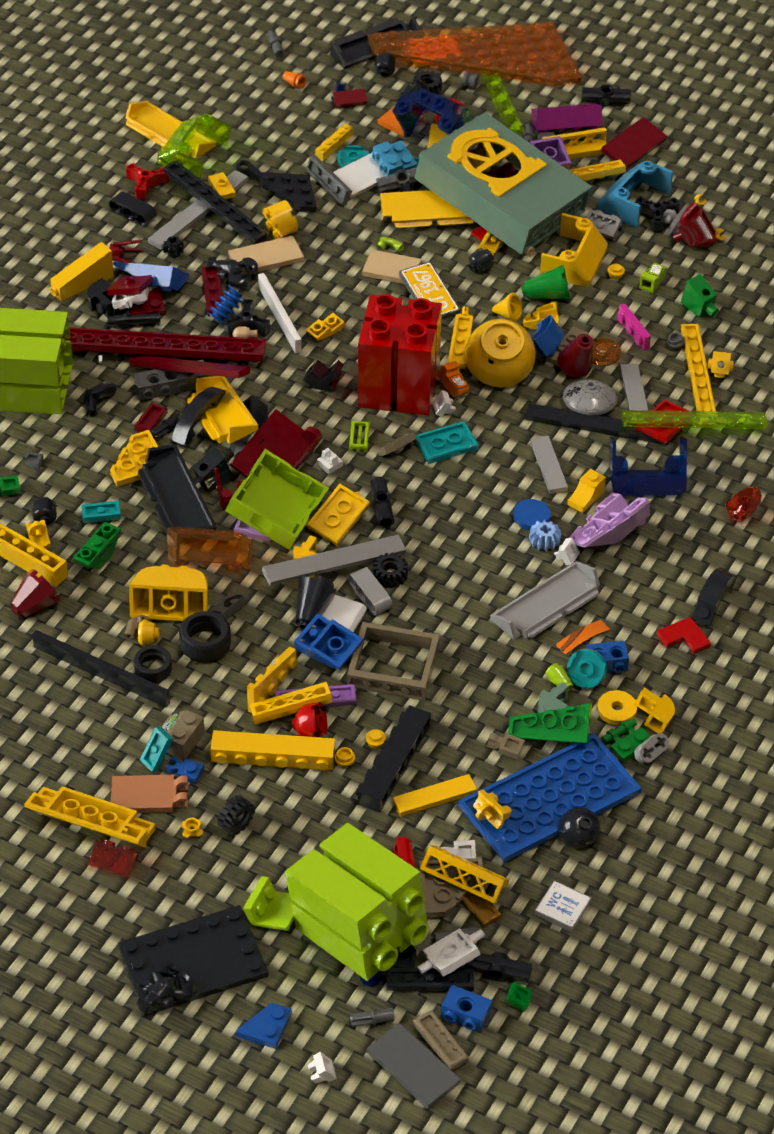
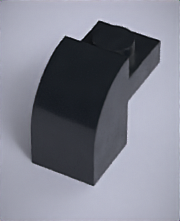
M103 278L89 286L87 290L88 307L91 312L98 310L99 313L106 317L108 315L113 316V296L108 295L107 292L111 285Z
M317 360L308 369L302 380L314 389L325 392L331 391L335 388L342 375L341 369L344 364L338 360L328 368Z

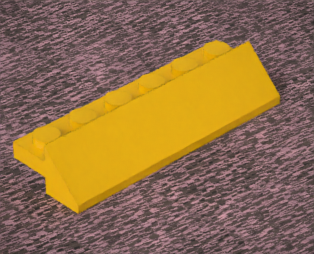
M42 787L38 793L33 792L24 804L25 808L143 848H146V843L156 827V823L137 818L136 810L65 787H61L59 791Z

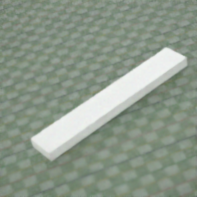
M264 273L258 274V288L295 354L300 353L301 338L266 275Z

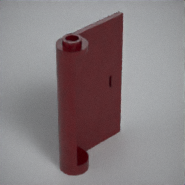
M275 409L231 462L230 466L247 478L252 467L266 449L288 462L297 470L320 442L322 434L317 428L312 426L307 427L304 431Z

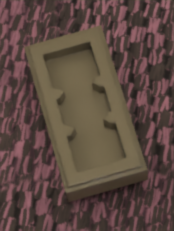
M414 433L404 434L377 449V453L379 456L387 455L391 452L397 453L404 449V445L415 440L416 437Z

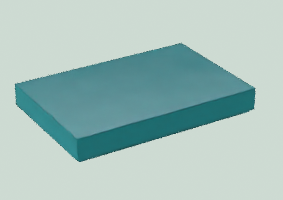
M464 421L415 435L416 439L414 440L428 464L479 449L478 442Z

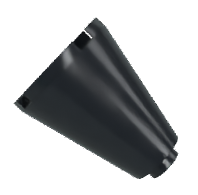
M304 574L298 580L295 623L300 629L304 630L317 613L322 615L335 595L336 588H333V582L320 575H316L314 578L309 577L310 574Z

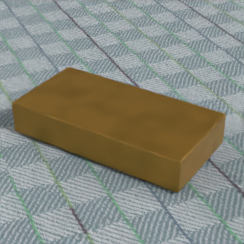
M468 892L461 901L483 928L501 918V913L490 901L471 892Z

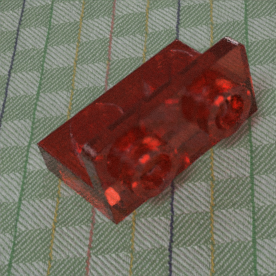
M105 839L103 842L96 841L88 865L129 878L135 859H139V855L134 852L135 849L123 845L122 848L116 847V843Z

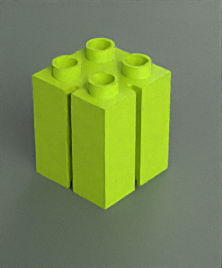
M0 308V411L62 415L67 395V389H62V387L69 386L73 369L71 341H65V339H70L68 312Z
M347 822L319 844L320 848L324 851V855L315 849L311 850L285 871L290 899L293 900L291 906L296 930L368 981L380 970L387 971L397 960L398 952L402 953L410 945L416 946L422 943L429 932L420 871Z

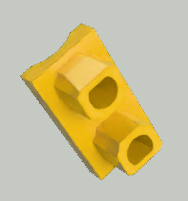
M45 520L26 523L29 540L45 549L51 548Z
M482 789L478 792V799L473 805L477 810L476 817L479 820L486 818L495 828L500 829L503 827L505 820L509 819L512 809L507 805L501 806L498 803L499 800L496 794L493 792L488 794Z

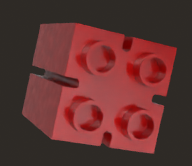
M389 294L370 295L365 313V321H363L358 342L359 408L391 411V404L393 401H396L397 412L430 415L438 377L437 373L440 368L442 303L431 302L425 298H417L415 300L409 299L408 305L404 306L403 298H395Z

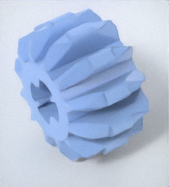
M544 520L542 523L537 521L535 525H532L529 533L532 547H537L538 551L545 549L547 552L548 549L554 550L555 546H559L561 530L557 524L553 525L552 521L548 523Z

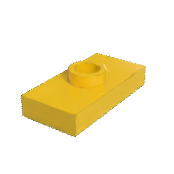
M224 172L208 176L210 185L224 199L236 197V192Z

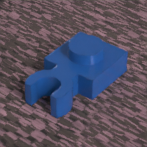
M170 757V764L174 766H165L167 773H177V778L188 776V782L193 784L198 782L204 771V764L186 758L182 763L176 757Z

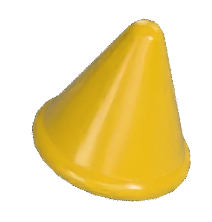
M512 292L492 308V312L517 322L522 314L521 300L516 293Z

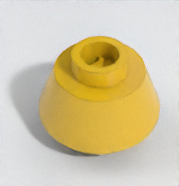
M146 619L142 620L138 627L139 644L146 646L155 643V640L159 639L160 629L156 627L155 623Z

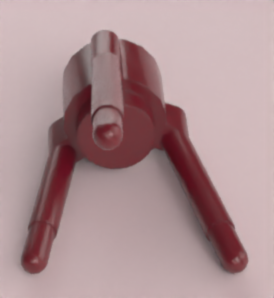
M142 240L111 243L109 249L112 251L113 261L134 263L121 258V256H124L125 252H143L144 249L125 248L124 245L142 243Z
M214 468L219 505L221 508L226 509L234 494L228 489H222L218 468ZM239 479L235 492L241 485L242 479Z

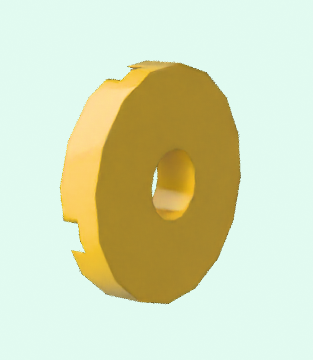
M608 691L599 698L597 712L603 721L612 725H620L623 721H629L636 717L637 706L634 705L636 700L632 695L624 691ZM614 706H619V707H621L622 709H621V710H615V709H613L612 707H614Z

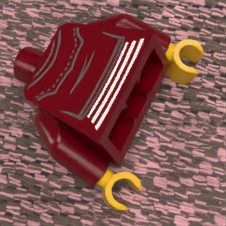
M697 194L695 202H692L680 217L679 232L673 234L676 243L685 240L689 247L708 248L718 242V239H726L725 234L720 236V233L724 230L721 228L715 230L702 206L699 207L700 204L703 205L707 202V199H703L702 202L699 201L703 194Z

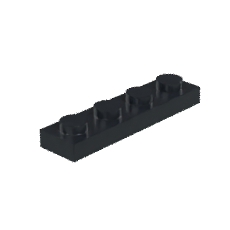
M390 968L386 971V991H449L451 985L469 992H474V968H457L454 972L444 977L434 968L423 974L420 973L418 968Z

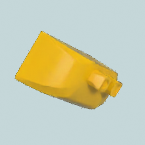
M162 564L161 566L147 567L139 571L129 584L131 618L145 615L147 619L184 621L191 614L207 611V578L201 571L189 568L188 566L170 567L169 565Z

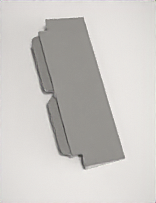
M575 561L491 614V620L513 640L520 636L528 640L599 595L597 587L600 586L596 568Z

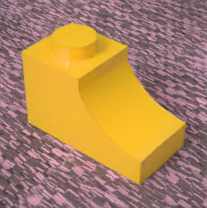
M589 469L580 478L579 484L568 499L567 505L581 513L586 511L604 493L606 477Z

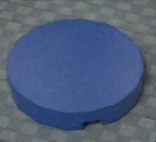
M526 499L520 501L515 506L513 518L515 523L519 524V527L530 530L537 521L542 523L545 520L549 523L551 512L548 505L536 499Z

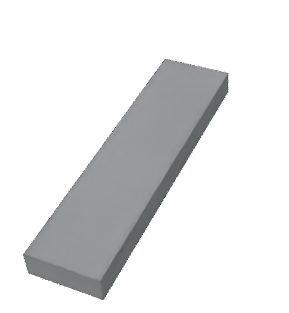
M621 364L620 373L630 419L643 418L649 411L638 364Z
M549 436L531 438L530 443L549 494L567 492L568 486Z

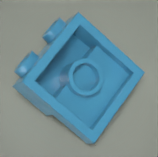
M402 140L393 144L387 141L373 146L372 158L374 161H377L381 172L386 176L394 174L400 169L409 170L417 167V162Z

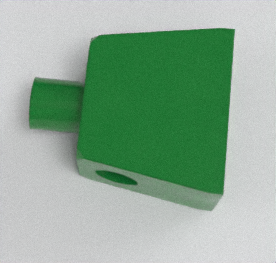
M699 274L687 280L681 303L698 317L707 313L714 317L719 312V309L714 305L717 294L704 277Z

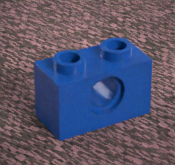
M451 985L441 1005V1018L450 1023L465 1026L468 1030H475L482 1033L492 1013V1000Z

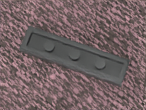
M311 155L305 170L341 205H347L352 190L317 156Z

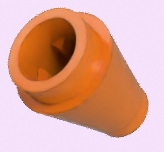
M285 71L283 74V79L296 89L303 88L306 84V77L302 73Z

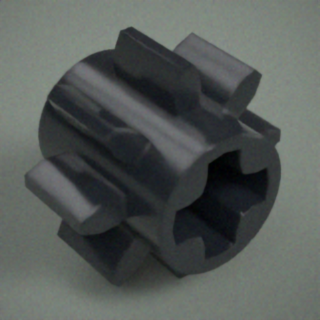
M171 236L167 241H163V252L168 253L169 257L175 258L180 253H184V241H180L178 237Z

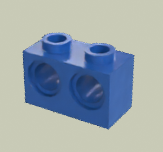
M625 641L586 644L585 649L598 651L604 657L607 664V673L628 671L629 656Z

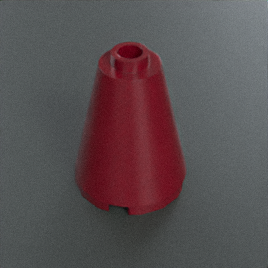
M580 334L561 350L557 358V365H559L564 375L574 379L588 375L593 362V339L587 334Z

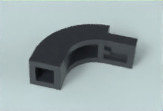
M716 568L708 577L697 599L699 601L692 619L711 626L723 597L726 593L731 594L738 576Z

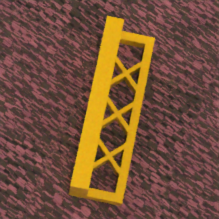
M606 128L542 137V139L560 136L562 141L570 139L571 141L564 144L569 158L575 159L604 154L601 148L607 143ZM602 134L600 139H593L596 135ZM581 137H586L584 141H577Z
M327 682L251 703L249 706L254 724L256 725L297 713L298 709L306 704L320 702L325 705L331 703L332 695Z
M436 845L428 847L420 867L421 870L492 903H497L502 888L507 887L510 879ZM431 856L438 859L440 868L433 870L427 867ZM452 865L455 866L460 876L450 878L446 868ZM470 874L474 875L478 885L468 886L464 877ZM492 883L497 886L493 897L486 894L483 885Z

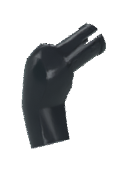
M113 383L99 384L84 393L83 401L86 403L87 416H97V403L101 399L112 397L116 393L117 389Z

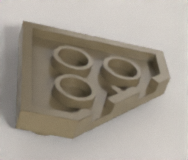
M482 858L466 859L483 867ZM429 860L427 867L433 870L441 867L438 860ZM419 861L427 918L445 917L462 901L469 891L421 870L420 867L423 861ZM452 865L446 868L450 878L460 876L455 866ZM470 874L464 877L468 886L478 885L474 875Z

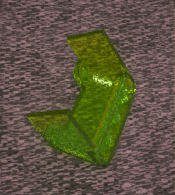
M202 114L183 121L159 151L157 161L159 164L166 166L177 160L200 179L204 163L191 157L193 149L188 143L198 132L227 146L232 126L209 114Z

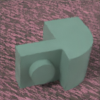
M562 682L557 687H553L549 693L543 689L539 695L538 713L568 707L564 703L568 697V685Z

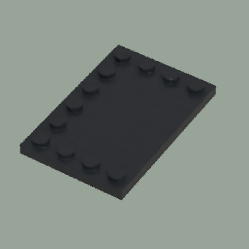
M240 905L118 942V949L136 996L141 1000H145L149 993L143 990L147 982L152 981L155 983L152 977L153 966L163 961L170 962L181 970L179 974L173 977L176 980L177 988H179V979L184 973L189 975L196 984V992L192 998L186 1000L173 998L176 1001V1005L172 1007L269 977V971ZM163 1003L152 1007L153 1013L168 1009Z

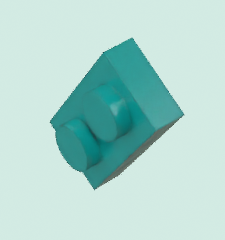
M119 500L81 505L83 523L121 519Z
M161 726L155 727L140 761L152 772L158 771L174 738Z

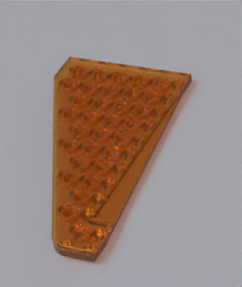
M553 21L517 25L377 32L368 34L367 37L375 55L378 56L383 52H387L395 60L555 86L581 83L582 79Z

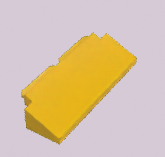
M148 101L129 103L126 125L184 160L188 157L196 160L216 146L217 142Z
M432 190L380 193L382 221H386V217H392V224L396 228L431 226L432 221H437L440 226L474 223L471 218Z
M225 377L196 378V393H192V397L187 399L188 404L208 387L213 386L226 391L218 405H210L201 417V424L212 440H217L219 444L224 441L231 444L258 430L257 422Z

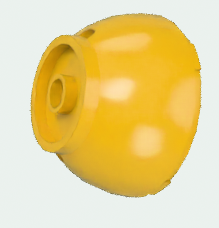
M493 319L484 322L473 331L466 344L464 355L467 368L475 378L490 386L508 388L520 383L530 374L535 364L536 351L530 334L520 324L508 319ZM500 341H504L505 344L502 345V344H499V342H500ZM490 359V360L493 361L494 363H493V364H490V363L488 362V360Z

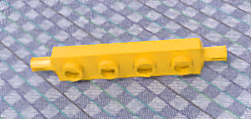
M465 306L462 308V314H456L448 358V363L457 361L459 365L458 370L466 368L465 347L471 335L473 316L469 315V307H466L465 311Z

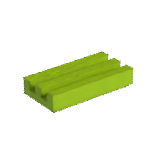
M351 422L349 451L356 449V452H360V449H364V452H367L370 422ZM355 426H359L357 444H353ZM362 426H366L364 444H361Z

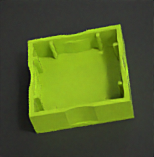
M265 449L252 467L249 476L241 483L230 499L225 511L290 550L324 499L329 487L309 475L296 470L288 462Z

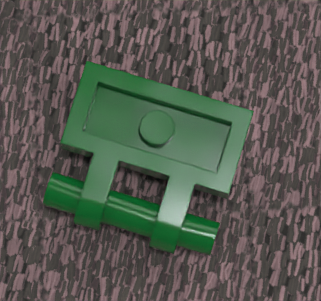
M634 718L629 721H623L619 727L608 730L601 737L604 744L609 741L613 743L610 745V751L622 763L634 757L635 749L650 737L642 727L637 730L633 729L637 725V721ZM625 733L627 736L621 739L619 736Z

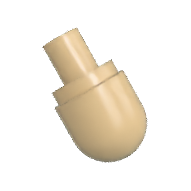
M236 327L233 330V337H257V330H250L249 327Z

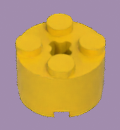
M286 200L262 209L267 219L265 222L268 231L272 230L274 239L286 237L298 230L297 219L295 216H292L290 211L293 210Z

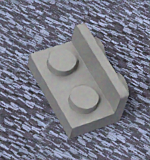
M590 209L586 216L587 219L592 221L602 236L613 240L618 229H621L623 226L618 216H609L600 210L594 211Z

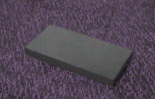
M400 1023L367 1048V1053L427 1109L460 1084V1078Z

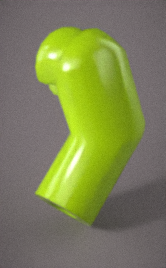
M381 237L378 242V246L383 249L387 245L399 252L404 249V244L393 238Z

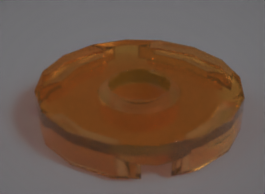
M604 337L593 339V364L610 366L619 360L621 349L618 343L616 344L614 340Z

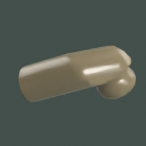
M140 615L130 619L127 623L124 637L129 640L133 639L135 631L138 630L139 623L144 619L148 620L147 617Z

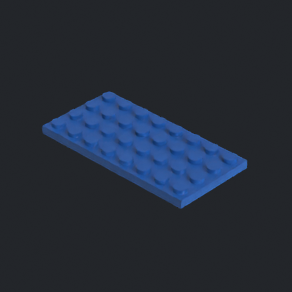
M594 733L589 736L588 744L574 743L483 788L488 794L492 792L496 794L499 800L498 803L501 806L507 805L512 809L509 819L505 820L502 828H495L486 818L479 820L476 817L477 810L473 805L478 799L479 791L459 800L458 806L501 860L506 862L558 836L560 817L569 809L585 807L593 811L597 816L640 794L642 788Z

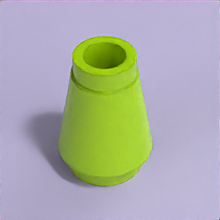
M555 663L546 670L547 679L556 686L563 682L568 685V691L574 686L562 665Z

